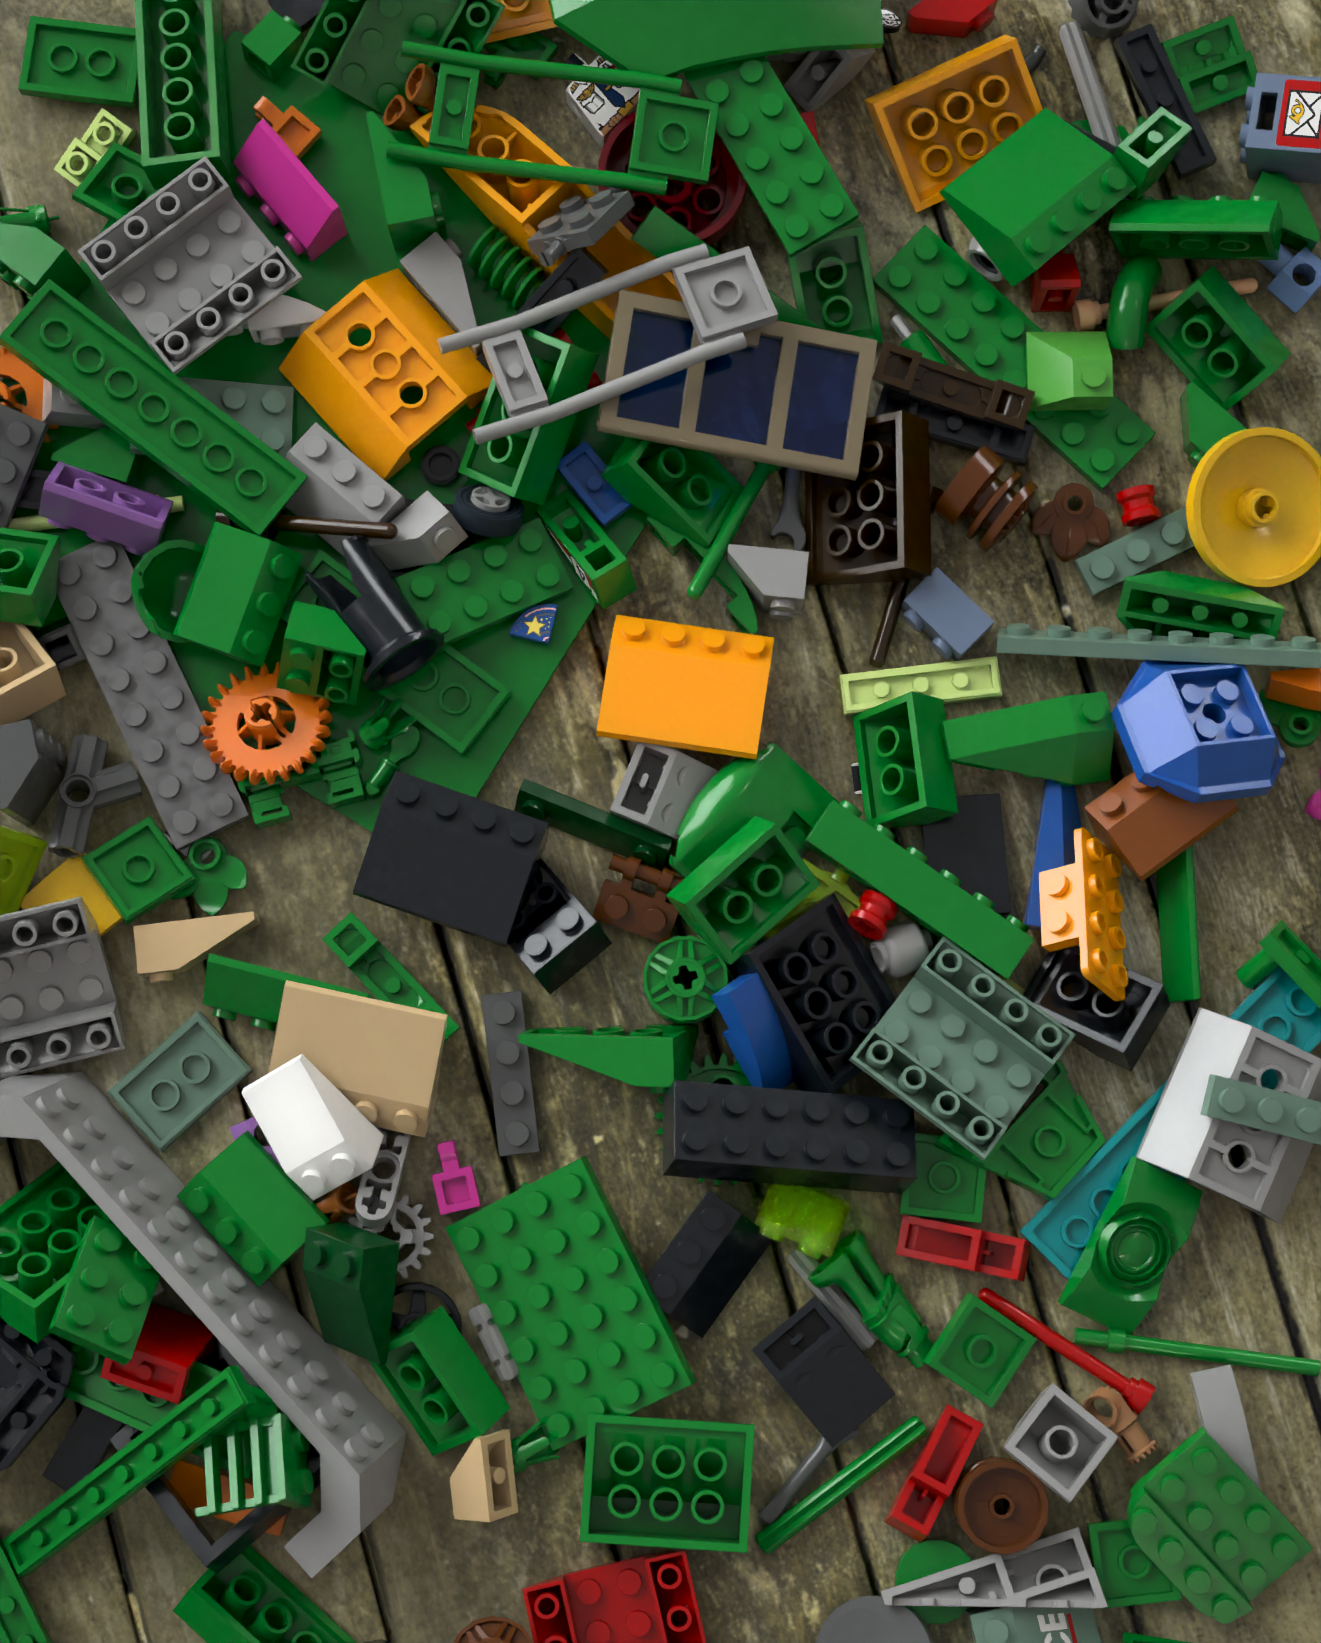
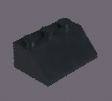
M708 1190L646 1275V1278L661 1309L703 1338L774 1238Z

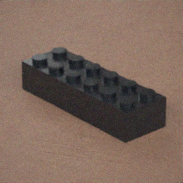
M674 1080L663 1097V1176L902 1194L917 1179L914 1109L901 1099Z

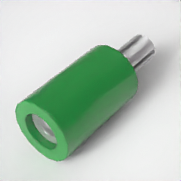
M901 314L894 316L890 320V324L903 340L899 346L922 353V357L949 366L923 330L913 332Z

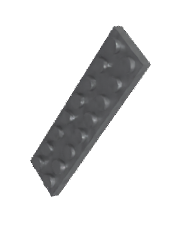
M111 540L109 542L94 541L59 558L57 595L175 849L181 851L191 846L194 842L208 838L251 817L232 774H223L220 769L221 764L212 763L210 759L211 751H207L203 746V741L211 738L205 737L201 733L200 727L202 725L208 726V723L202 716L201 708L169 640L159 638L151 633L138 614L131 593V577L134 566L124 545Z

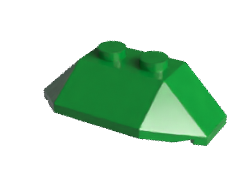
M1162 570L1125 577L1116 617L1122 625L1124 624L1127 630L1137 628L1148 629L1152 631V635L1168 636L1170 631L1182 630L1192 632L1193 637L1209 638L1210 633L1224 632L1233 634L1234 639L1250 640L1251 635L1266 634L1274 636L1276 641L1285 608L1283 605L1240 584Z

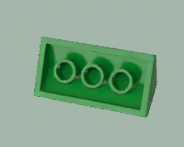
M114 142L73 192L72 199L107 219L117 222L160 189L154 190L142 168V157Z

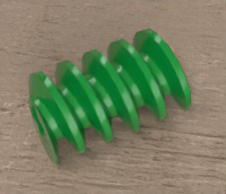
M492 225L475 242L468 256L467 265L472 270L479 269L478 276L484 281L490 280V287L494 291L501 290V297L506 302L513 300L512 307L518 312L544 283V281H540L544 269L539 266L530 272L528 269L533 259L527 256L518 261L517 258L521 252V247L517 245L509 251L506 250L510 237L506 234L496 240L495 236L499 227Z

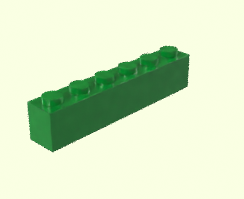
M834 800L831 801L802 844L867 889L887 896L896 904L900 912L939 939H942L944 936L1000 979L1007 980L1035 940L1027 934L1029 927L1011 915H1008L1005 919L993 911L996 905L984 895L975 892L972 896L960 888L962 881L949 871L942 869L939 873L928 866L926 863L929 858L912 846H908L905 850L893 841L896 836L884 826L875 823L872 827L860 819L862 812L845 800H842L840 804Z

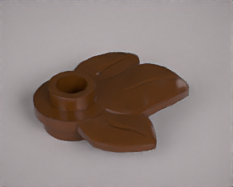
M1069 483L1057 491L1053 501L1038 507L1032 518L1031 533L1050 535L1054 552L1061 561L1068 562L1080 553L1086 541L1099 547L1107 545L1110 527L1106 514L1094 506L1090 490L1082 484ZM1073 495L1078 496L1081 500V506L1075 511L1070 510L1067 506L1068 499Z

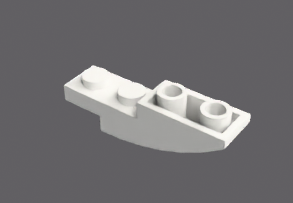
M281 295L227 336L238 335L243 332V329L249 328L255 343L261 342L263 345H277L284 342L286 338L300 337L303 331L325 314L326 311L299 299Z

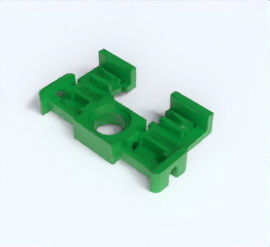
M347 729L348 736L324 742L326 748L323 751H313L312 753L317 761L313 764L309 763L302 774L290 772V779L288 781H284L280 775L276 776L275 782L272 785L267 784L265 777H262L257 785H251L249 775L243 781H237L243 796L249 798L254 823L258 829L293 820L288 805H283L280 794L285 793L284 788L322 778L323 782H329L331 793L326 795L331 809L367 800L358 772V768L362 765V757L357 738L351 729ZM353 761H355L357 767H353ZM248 790H251V796H249ZM350 790H354L353 792H349V793H346V794L338 795V796H335V797L333 796V795H336V794H339V793H343V792H347V791H350ZM281 809L283 810V811L276 812V813H272V814L265 815V816L262 815V814L274 812V811L281 810Z

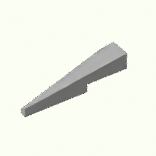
M1078 1527L1035 1541L1022 1551L1008 1555L995 1553L881 1591L885 1606L1102 1609L1107 1607L1099 1580L1089 1560Z

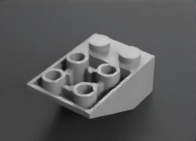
M638 742L611 806L610 813L673 839L672 842L678 844L680 835L676 834L687 809L701 789L719 771L670 747Z

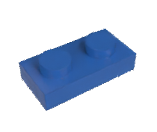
M585 440L560 460L556 471L601 526L605 528L633 507V505L628 503L601 476L606 465Z

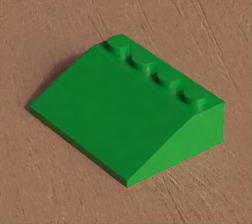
M1045 107L942 189L940 194L1009 284L1014 287L1045 264L1137 186L1114 155Z
M57 1162L0 1206V1317L8 1325L36 1343H39L50 1334L48 1332L88 1222L94 1216H97L114 1224L60 1162Z
M588 1413L580 1542L747 1553L755 1424Z

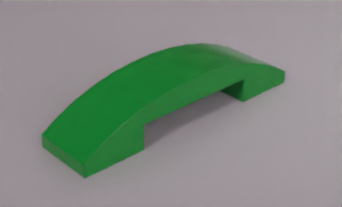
M651 515L647 518V529L672 556L677 554L683 547H686L698 562L702 563L711 544L704 547ZM723 557L712 577L733 599L726 606L725 614L742 633L758 635L757 618L748 592L733 567Z
M352 912L322 938L329 948L378 1000L448 1015ZM449 1015L447 1016L444 1043L460 1029Z

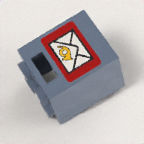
M1257 73L1255 87L1247 88L1245 111H1247L1246 124L1241 125L1239 148H1241L1240 163H1245L1247 166V178L1258 179L1262 171H1265L1267 173L1277 172L1283 174L1293 182L1321 184V77ZM1265 113H1275L1272 130H1263Z

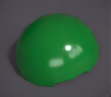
M184 539L165 541L145 553L134 568L131 577V593L134 604L144 625L155 636L177 643L190 642L173 635L203 555L205 549L203 545Z

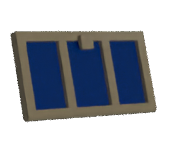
M620 289L617 297L604 384L701 345L682 301ZM777 321L743 332L747 342V348L706 360L601 402L599 417L596 422L598 432L856 481L859 474L877 340Z

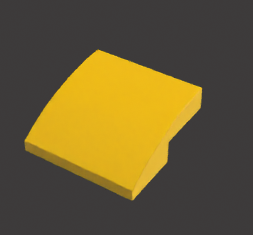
M68 858L23 897L20 906L25 910L81 896L97 923L100 937L123 920L82 863V858Z

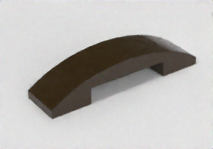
M887 341L883 343L872 377L873 381L927 404L973 419L1021 431L1024 428L1035 394L1034 391L999 379L994 382L922 357V353Z

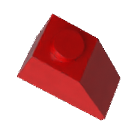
M922 0L908 11L905 28L910 33L965 38L972 31L975 30L979 33L991 24L995 18L994 11L997 0Z
M1060 250L1030 275L1031 312L1071 311L1081 288V280L1074 254H1063V251Z

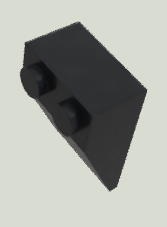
M1079 946L1048 952L1023 994L1024 997L1076 1034L1072 1039L1074 1042L1093 1054L1131 1072L1171 1005L1163 984L1127 968L1128 985L1125 987V999L1115 1002L1083 976L1080 966Z

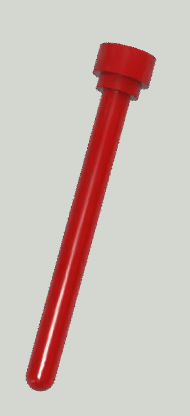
M982 1288L979 1290L978 1298L1048 1347L1111 1388L1116 1389L1132 1411H1135L1138 1415L1143 1411L1156 1387L1143 1378L1139 1380L1134 1377L1126 1378L991 1289Z

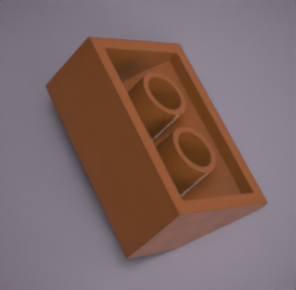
M1134 771L1084 807L1095 835L1141 881L1147 879L1239 811L1233 799L1192 803L1172 795L1159 786L1153 788L1138 782Z

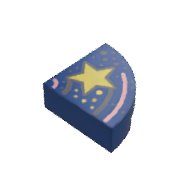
M541 604L526 610L513 624L510 636L549 646L559 608L558 605Z

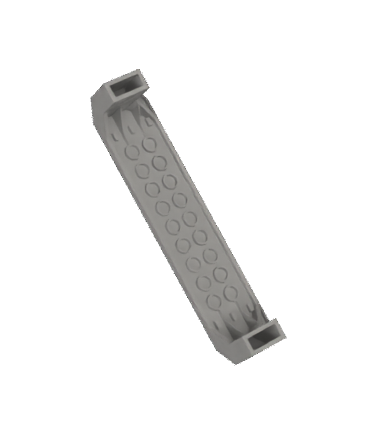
M82 1071L19 1075L1 1080L0 1145L8 1137L40 1140L320 1453L321 1512L284 1546L304 1571L313 1578L393 1502L407 1432L270 1280L258 1287L178 1199L177 1195L183 1190L185 1185Z

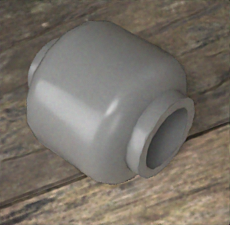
M911 920L887 926V932L883 939L874 940L870 944L871 957L881 973L885 972L892 978H900L917 972L929 956V952L933 950V942L929 932L926 929H920Z

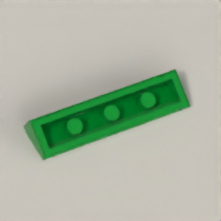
M1191 845L1156 871L1162 984L1165 987L1170 1003L1194 1002L1201 998L1193 845Z

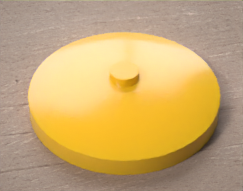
M1259 427L1234 432L1222 438L1206 452L1192 475L1186 500V518L1189 533L1203 561L1222 578L1246 587H1274L1286 584L1306 573L1321 557V456L1308 442L1296 434L1283 429Z

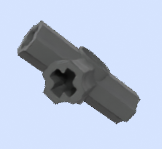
M83 734L79 736L74 735L65 777L60 785V799L48 847L49 852L55 853L60 857L74 859L84 856L92 816L95 810L142 796L139 778L131 761L103 769L108 742L100 739L98 736ZM74 791H84L89 795L82 802H74L68 798Z

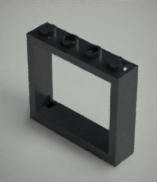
M222 1344L201 1361L221 1371L225 1370L228 1366L238 1365L246 1382L260 1387ZM126 1425L109 1440L119 1451L143 1432ZM311 1444L309 1451H307L308 1469L312 1473L315 1489L321 1484L320 1453ZM164 1474L146 1486V1489L205 1567L216 1573H219L292 1509L279 1504L255 1508L215 1542Z

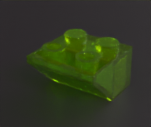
M769 1184L757 1210L754 1223L760 1226L759 1233L772 1240L782 1242L783 1238L786 1237L797 1242V1250L810 1257L820 1259L821 1255L824 1254L831 1258L850 1210V1203L816 1187Z

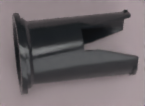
M354 535L342 540L341 545L353 584L361 594L359 598L331 575L315 579L308 571L305 572L304 581L310 585L324 608L335 610L366 649L363 665L366 669L363 676L364 686L371 691L383 690L407 679L427 665L444 645V635L437 629L429 630L424 626L368 543V538L364 535Z

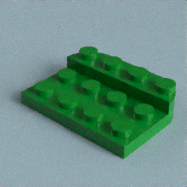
M1203 1426L1139 1479L1130 1490L1131 1498L1127 1507V1524L1138 1546L1200 1612L1215 1618L1220 1623H1231L1236 1618L1252 1611L1253 1607L1250 1601L1313 1549L1301 1532Z

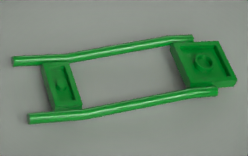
M403 40L401 57L440 63L428 148L388 141L387 158L470 172L626 189L661 196L666 195L668 179L706 185L708 182L719 103L680 97L682 79L636 71L484 55ZM480 71L640 88L628 173L467 155Z

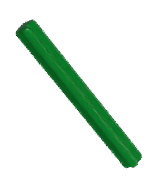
M912 1416L777 1518L774 1523L757 1533L755 1540L765 1554L772 1553L928 1434L927 1427L919 1417Z

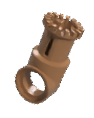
M1110 1386L1096 1388L1084 1401L1083 1408L1118 1436L1116 1441L1127 1455L1125 1461L1129 1466L1139 1463L1142 1460L1140 1456L1145 1459L1144 1453L1150 1455L1151 1452L1159 1447V1444L1156 1440H1150L1137 1422V1413L1129 1408L1121 1394L1115 1392L1116 1389H1110ZM1096 1399L1107 1401L1113 1409V1416L1104 1417L1100 1415L1095 1408L1094 1401Z

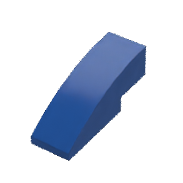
M758 972L740 975L711 996L728 1026V1029L722 1032L751 1087L783 1089L793 1081L788 1047L778 1015Z

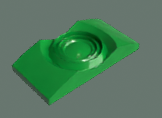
M1132 1156L1058 1303L1110 1329L1125 1330L1126 1334H1131L1157 1301L1164 1272L1172 1257L1189 1239L1199 1208L1202 1190Z

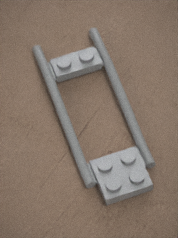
M704 243L664 255L515 316L438 338L437 341L441 354L479 343L482 344L483 353L509 418L472 429L475 442L479 445L554 422L706 360L747 348V342L743 332L777 322L778 313L749 246L710 258L708 248ZM672 270L673 279L701 345L549 406L547 395L521 330L616 293L620 289H626Z

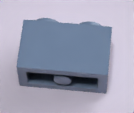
M938 567L932 571V576H927L902 603L901 609L905 612L902 615L903 619L915 631H925L933 639L931 642L932 647L947 660L950 657L955 661L961 660L990 631L994 624V621Z

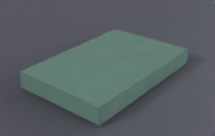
M198 1010L107 1093L157 1150L163 1153L250 1075L253 1070L204 1014Z

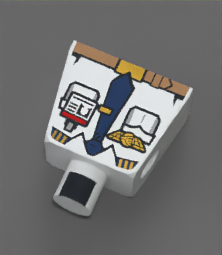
M576 53L571 54L564 61L565 64L620 70L600 55L590 65ZM572 81L565 91L567 104L597 144L603 148L613 129L628 115L636 111L640 88Z

